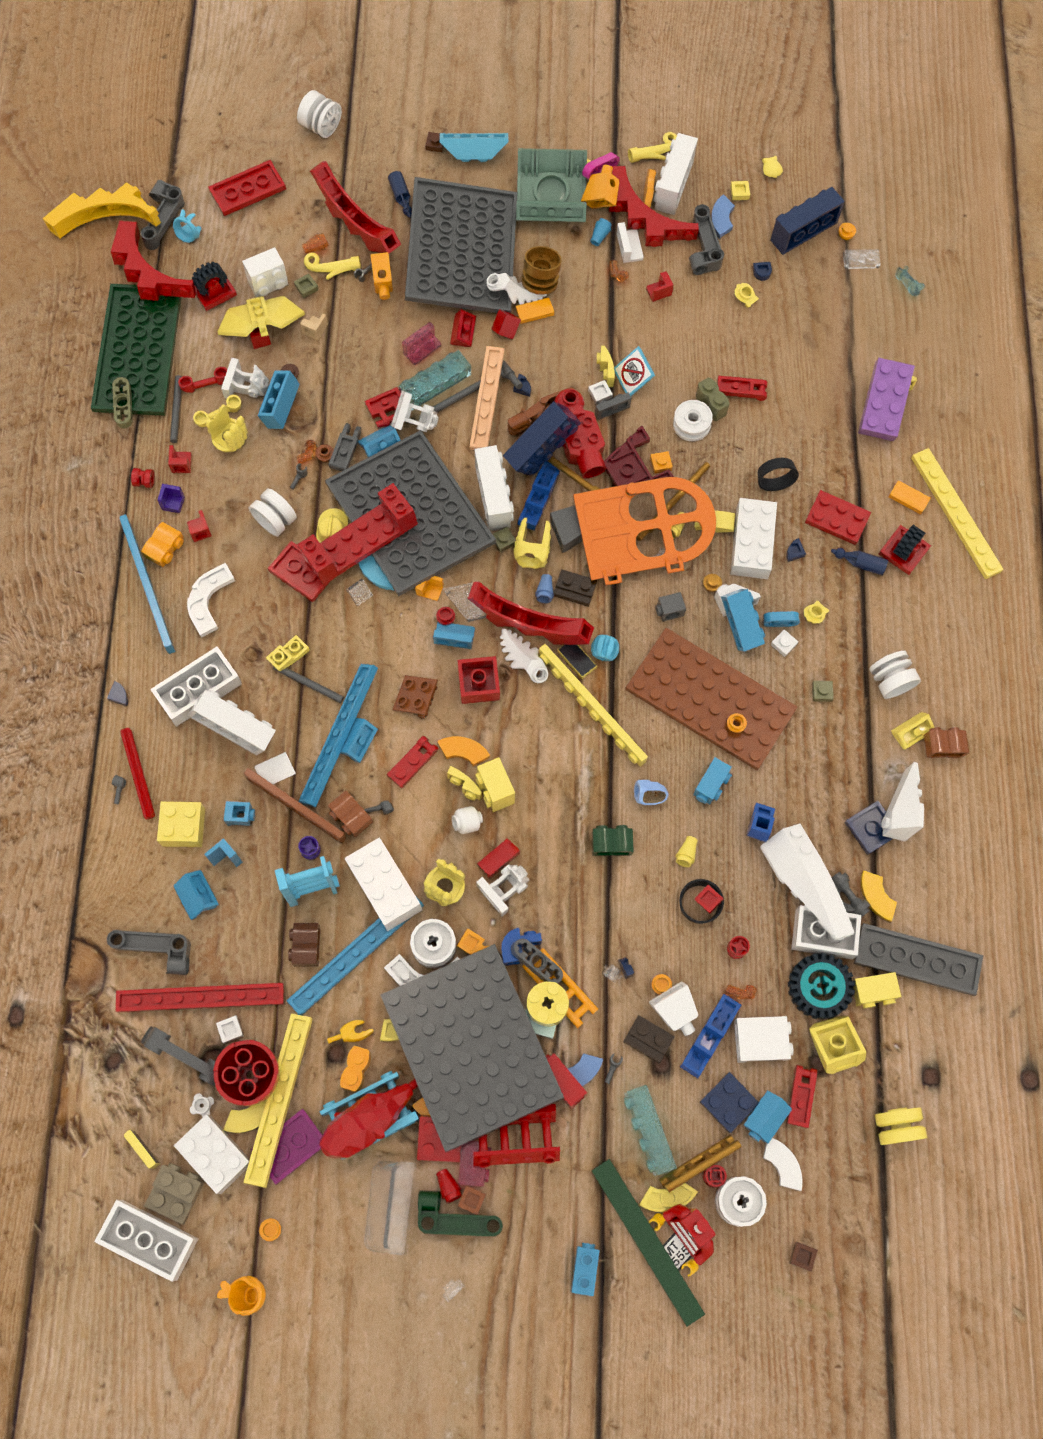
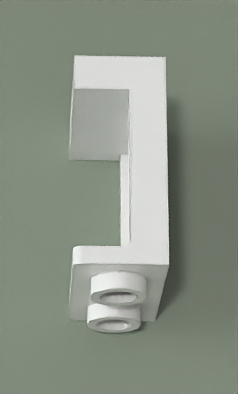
M787 1016L737 1018L734 1020L737 1063L769 1060L788 1061L793 1056V1044L789 1043L791 1023L787 1022Z

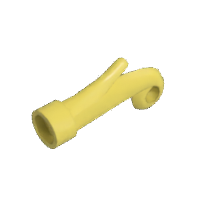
M668 132L663 135L665 144L628 149L630 163L638 162L641 159L665 160L666 157L660 154L671 151L672 141L669 138L676 140L677 135Z
M311 252L304 257V265L307 269L314 272H331L326 276L327 280L346 271L361 269L359 256L319 264L320 259L316 253ZM314 258V263H310V259Z

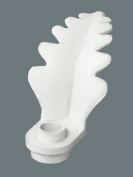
M494 273L487 278L488 289L490 291L506 290L513 304L517 300L520 305L524 304L525 301L529 303L538 299L541 300L547 295L529 292L524 288L522 282L518 283L515 276H509L507 273Z
M502 629L500 639L504 640L500 642V645L506 646L502 649L503 653L509 652L505 660H513L510 667L512 669H525L530 679L535 683L546 681L548 670L542 659L538 657L539 649L536 647L530 649L529 641L522 643V636L517 638L516 632L512 633L511 630Z

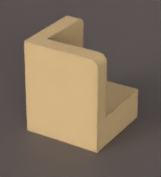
M322 314L320 319L312 316L310 320L303 318L300 323L302 334L317 341L328 325L325 314Z

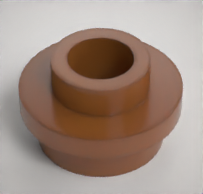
M320 445L316 449V457L321 462H329L334 450L330 445Z

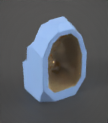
M637 780L635 782L634 797L637 803L657 805L668 799L669 793L665 786L660 783L651 782L650 780Z

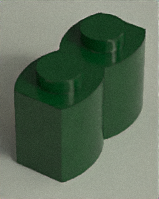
M598 825L592 830V856H631L633 854V829L628 828L627 825H618L614 829L608 828L607 825Z

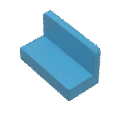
M389 425L358 440V443L363 447L367 457H370L401 440L396 429Z
M438 622L433 635L434 644L472 649L475 627L459 624L442 625Z
M356 718L340 753L360 763L378 729L367 720Z
M224 838L204 854L213 866L226 856L236 867L243 863Z
M201 870L184 874L174 884V888L191 920L195 919L201 912L214 909L219 905Z

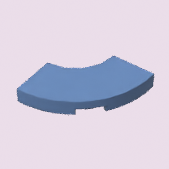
M724 194L716 201L711 215L719 239L733 229L729 215L734 210L735 205Z
M583 1053L580 1061L575 1066L567 1069L581 1086H584L597 1074L603 1059Z

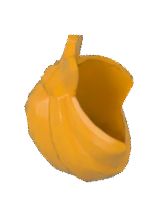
M243 1276L231 1284L226 1281H222L220 1284L222 1290L218 1291L217 1298H228L230 1309L237 1315H252L259 1311L264 1304L266 1291L263 1283L256 1277Z

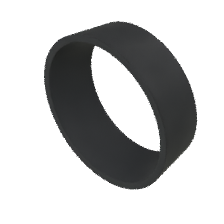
M788 458L771 459L763 463L757 472L758 485L765 491H779L788 488L799 477L794 462ZM776 469H791L787 474L778 478L768 479L763 477Z
M693 880L687 883L680 893L681 911L691 922L698 924L711 922L723 910L724 900L718 905L717 911L711 919L698 921L688 916L682 907V898L685 892L695 886L706 887L710 885L723 897L719 887L709 880Z

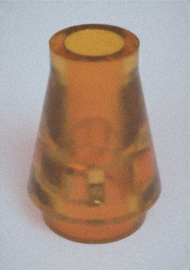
M317 233L302 244L306 254L326 250L325 248L329 246L324 233Z

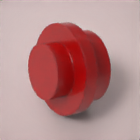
M442 607L437 611L436 619L442 625H450L455 620V612L449 607Z

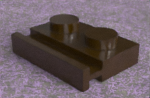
M561 569L553 592L554 597L589 607L597 580L591 581L589 577Z
M638 1015L623 1042L655 1062L660 1063L675 1036Z

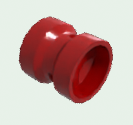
M133 468L131 474L132 486L140 487L144 485L146 488H153L155 481L154 470L146 469L143 471L140 468Z
M735 936L727 945V953L733 959L743 958L750 949L749 941L743 936Z
M713 1165L703 1172V1180L709 1187L722 1186L727 1179L726 1171L720 1165Z

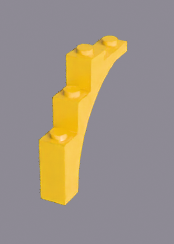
M127 182L113 194L109 191L106 192L102 188L96 190L87 199L73 193L42 218L49 231L60 239L84 223L109 216L139 217L147 220L155 227L161 223L156 208L147 205L141 198L140 190Z

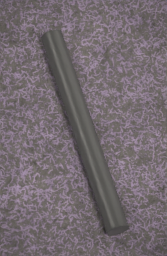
M180 375L175 376L170 433L171 443H177L181 402V389L178 380L182 377Z
M273 667L277 672L338 703H341L344 699V696L289 668L278 671Z

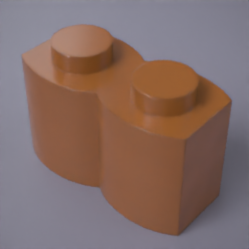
M934 727L924 734L926 756L928 758H961L969 754L965 730L953 727L947 731L941 730L940 727Z
M346 790L328 805L330 809L328 814L335 822L339 820L343 824L341 828L348 836L352 834L356 838L373 823L372 818Z

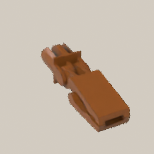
M560 391L541 398L540 401L526 411L521 408L519 414L508 419V433L515 436L528 429L555 401Z

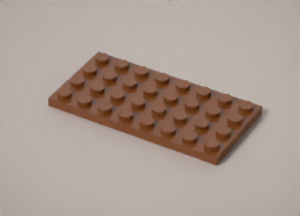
M668 628L664 629L625 688L626 691L757 771L797 709L796 705ZM732 714H741L747 721L746 728L740 733H734L727 727V720ZM733 722L735 726H740L739 722Z

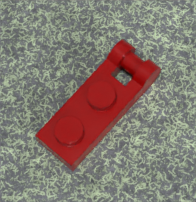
M718 375L717 385L719 391L726 396L756 398L759 401L767 399L765 389H767L768 382L766 380Z
M422 736L410 751L387 773V777L401 789L439 749L436 745L430 744L428 742L429 739L425 736ZM422 748L427 750L424 755L420 752Z
M800 1065L795 1066L789 1104L792 1110L787 1116L786 1124L809 1128L817 1069L810 1068L808 1070ZM802 1077L808 1078V1084L801 1082Z

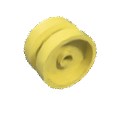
M921 1107L887 1110L888 1112L874 1115L876 1126L891 1127V1130L882 1131L878 1134L880 1145L928 1138L926 1127L911 1126V1123L924 1119Z

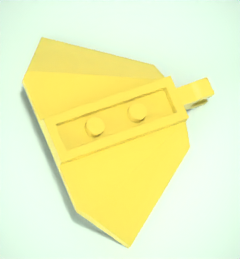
M264 296L246 300L247 304L227 310L218 329V335L247 337L255 328L259 327L261 337L267 336L266 325L282 329L304 316L305 312L285 296L264 300Z

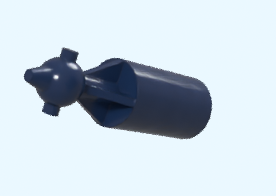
M394 171L388 175L389 184L396 202L403 207V214L411 218L412 207L409 206L411 197L403 174L400 171Z
M843 548L831 549L836 558H845L853 567L883 576L888 564L887 559L862 551L846 552Z

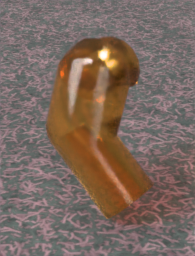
M616 260L610 261L611 277L619 282L627 281L629 273L625 270L620 271Z
M308 440L305 443L307 446L305 453L296 456L298 464H303L315 458L318 447L314 440Z
M728 984L725 994L737 999L751 1000L755 998L757 989L752 985H747L746 989L743 990Z

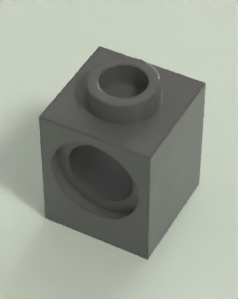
M681 592L659 597L657 605H655L656 613L658 616H661L662 622L683 617L686 612Z

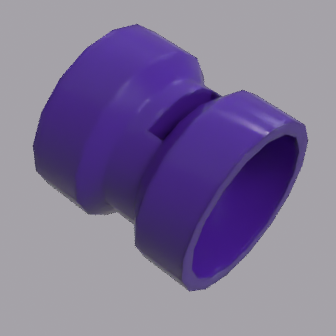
M303 837L298 844L299 851L305 859L314 860L320 855L321 848L314 837Z

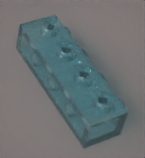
M457 350L454 353H449L439 362H434L424 371H419L409 380H404L399 385L400 393L405 391L412 394L410 403L420 406L470 376L471 365L462 353Z
M647 1085L627 1091L625 1093L626 1097L623 1100L626 1109L631 1110L633 1116L631 1118L632 1126L635 1131L638 1130L641 1139H638L642 1152H646L648 1157L646 1164L649 1172H653L654 1176H658L677 1169Z

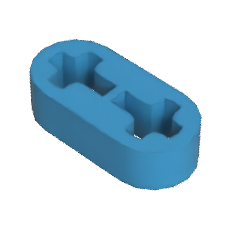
M795 611L768 612L763 615L764 626L791 627L800 623L799 613Z

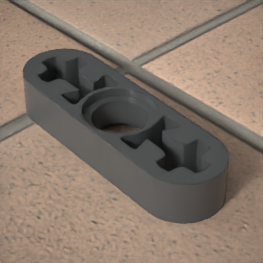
M518 939L512 943L511 952L513 956L541 980L559 983L562 980L563 972L561 968L527 939ZM522 944H523V945H524L523 950H524L525 952L519 953V952H518L519 947H518L517 945H522ZM534 956L540 957L542 961L539 968L532 964ZM555 971L554 976L556 979H550L551 975L549 972Z

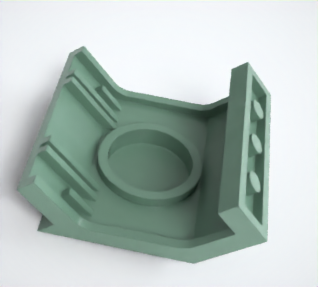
M518 148L516 220L586 222L587 203L581 202V199L586 189V178L582 175V171L587 164V150Z

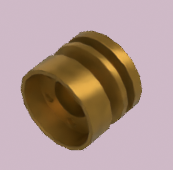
M536 246L527 250L522 272V285L529 292L541 295L555 291L558 286L562 263L560 254L546 246Z

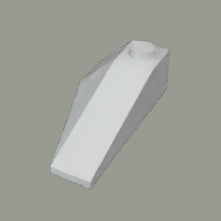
M913 762L905 769L887 812L882 819L881 827L885 837L906 841L923 828L924 804L919 802L922 790L917 787L920 782L918 763Z

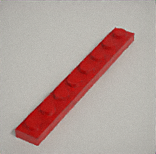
M284 983L117 990L115 1012L284 1005Z

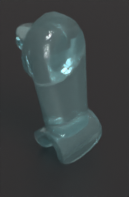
M905 266L904 269L898 267L895 277L898 280H902L912 296H918L920 290L925 288L924 283H919L908 273V266Z

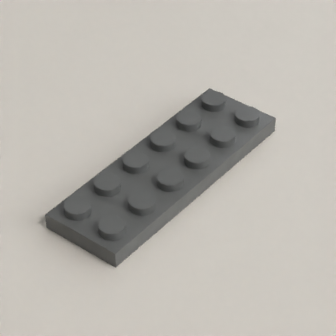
M863 923L860 929L858 956L855 957L854 964L886 973L896 972V975L976 996L983 955Z

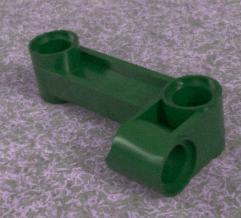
M419 1190L418 1227L423 1233L496 1237L502 1232L503 1224L499 1217L494 1215L440 1214L441 1192ZM427 1217L434 1220V1226L430 1230H425L422 1227V1222ZM491 1220H496L499 1223V1229L495 1233H491L487 1229V1224Z

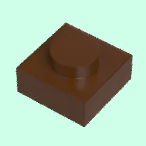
M428 132L425 145L426 150L443 152L444 146L440 143V133Z
M795 1242L789 1263L812 1272L818 1250Z

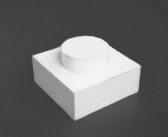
M605 380L588 388L596 405L601 401L611 399L613 396Z
M783 630L772 641L771 646L786 657L798 644V641L787 631Z
M236 1015L216 1023L223 1044L244 1036Z

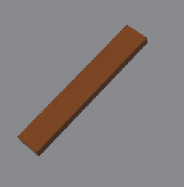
M246 769L244 775L248 781L339 843L344 842L346 839L344 832L251 769Z

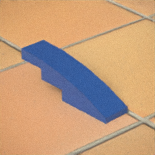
M547 461L543 463L532 485V490L517 525H521V521L527 518V528L534 531L560 474V470Z
M725 994L722 995L680 1068L697 1079L700 1077L740 1009L741 1004Z

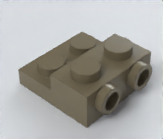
M175 1164L162 1165L144 1207L184 1225L204 1183L199 1181L200 1176L192 1172H188L187 1175L179 1172L181 1167Z

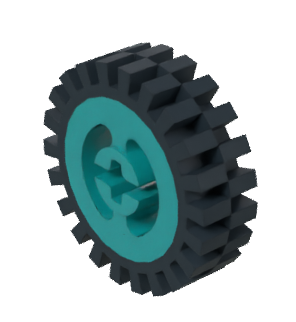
M815 953L807 956L794 966L792 973L789 975L788 987L790 990L788 993L789 996H792L791 1001L806 1016H812L814 1019L832 1018L846 1010L853 1000L852 996L855 993V990H853L855 981H852L853 974L852 972L849 973L847 970L849 967L843 965L841 959H835L834 955L830 954L828 956L826 953ZM814 972H823L830 977L822 976L820 978L819 976L811 984L808 982L810 975ZM821 983V985H825V988H818L817 984ZM832 989L834 990L831 999L826 1001L818 1000L810 993L811 991L815 996L822 994L824 996Z

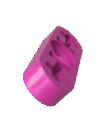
M610 152L587 163L582 171V175L589 180L592 174L601 173L603 165L617 166L620 158L613 152Z

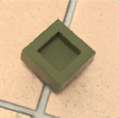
M310 274L294 281V286L303 298L319 290L318 285Z
M508 527L493 533L496 539L495 545L499 552L515 545L516 540Z
M813 681V701L832 702L834 699L833 681Z

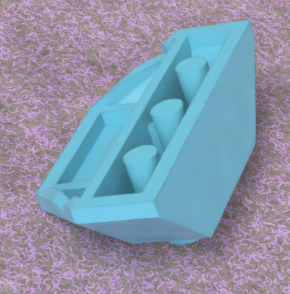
M440 133V143L457 160L462 162H469L478 159L480 162H486L488 159H492L509 142L508 133Z

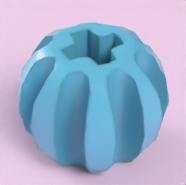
M598 635L591 644L592 655L602 661H613L619 653L618 640L609 635Z

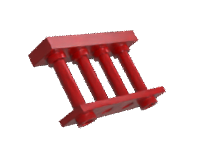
M556 1104L546 1106L508 1124L521 1125L522 1149H509L508 1125L499 1128L501 1150L488 1151L487 1134L480 1137L479 1152H473V1166L486 1168L490 1165L537 1162L551 1164L555 1161H560V1147L552 1146L550 1126L551 1122H556ZM529 1124H542L544 1148H531Z

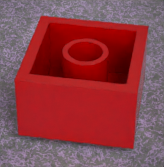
M496 656L457 660L462 704L500 700Z

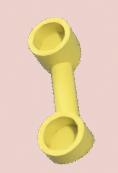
M230 395L227 398V405H225L227 412L235 413L240 410L241 399L239 396ZM219 409L209 414L204 411H197L193 416L195 424L199 427H206L205 422L207 419L212 420V417L215 416V413L219 412Z

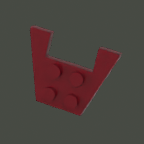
M640 426L632 436L626 439L622 446L618 447L604 460L606 472L615 486L674 477L670 469L652 477L637 453L636 448L650 442V437L643 426Z

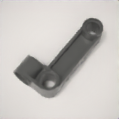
M157 180L149 193L153 200L161 203L157 209L161 223L157 227L148 223L141 230L144 245L149 250H155L160 246V240L178 211L185 204L180 188L162 180Z
M700 204L695 207L693 223H698V237L703 251L694 253L689 257L691 268L695 275L720 270L724 258V252L720 247L710 216V209L707 205Z
M113 930L107 935V944L115 950L167 953L166 974H188L191 942L184 935ZM121 935L122 942L119 945H115V938ZM183 939L184 946L177 950L175 947L176 942Z
M149 1027L141 1040L144 1047L158 1055L162 1051L168 1053L201 1072L199 1078L215 1086L214 1060L209 1058L207 1063L169 1042L171 1036L156 1027Z

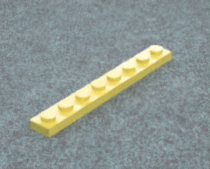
M928 448L914 454L911 458L984 579L1001 573L1003 571L1001 564L930 449Z
M546 644L539 648V657L545 665L552 669L551 672L555 678H560L564 682L566 690L569 693L573 692L577 697L578 703L590 711L589 714L593 720H598L603 725L602 729L607 735L613 736L616 745L628 753V758L632 763H637L640 767L645 764L648 756L551 649Z
M291 1014L278 1058L279 1081L265 1104L246 1171L245 1184L263 1188L267 1187L313 1020L311 1017Z

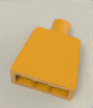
M603 165L601 173L590 176L581 202H586L587 206L592 209L616 206L619 179L612 175V166Z
M388 252L370 254L375 293H379V297L382 300L389 299L390 292L393 291Z

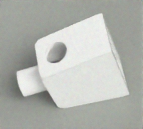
M682 981L649 1001V1004L673 1031L680 1028L684 1036H688L695 1031L691 1021L698 1017V1012L688 985Z

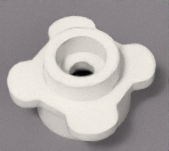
M200 1093L196 1094L190 1107L191 1114H200L202 1117L206 1114L210 1115V1108L214 1104V1099L212 1097H203Z

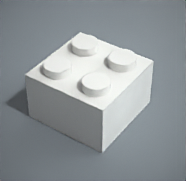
M275 247L242 261L248 284L256 298L266 296L270 292L289 285L284 263Z

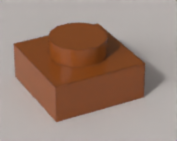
M466 1185L458 1207L478 1215L486 1194Z

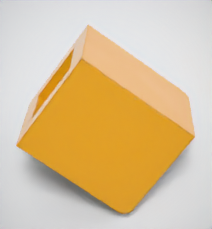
M433 576L430 580L415 587L416 595L438 601L444 586L443 578Z

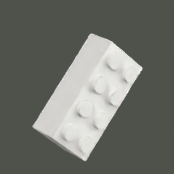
M678 133L676 140H672L670 146L672 151L667 153L666 165L662 167L660 173L662 178L657 181L655 187L656 193L653 202H656L655 210L675 215L694 162L698 138Z
M497 445L475 449V469L487 526L491 532L505 527L511 528V521H514L513 503L509 499L510 489L509 485H506L505 468L502 467L503 457L502 453L498 452Z
M746 498L739 499L736 508L730 575L768 579L772 569L777 502Z
M215 647L153 687L151 691L177 727L190 718L188 714L198 697L205 690H213L221 698L242 683L218 647Z
M205 690L198 697L188 717L255 755L265 751L276 731L270 723L255 719V715L247 710L241 711L237 708V704L230 700H222L219 698L220 695L213 690Z
M380 837L344 858L387 931L422 911L418 899Z
M116 1200L94 1242L173 1282L178 1280L199 1238L124 1200Z

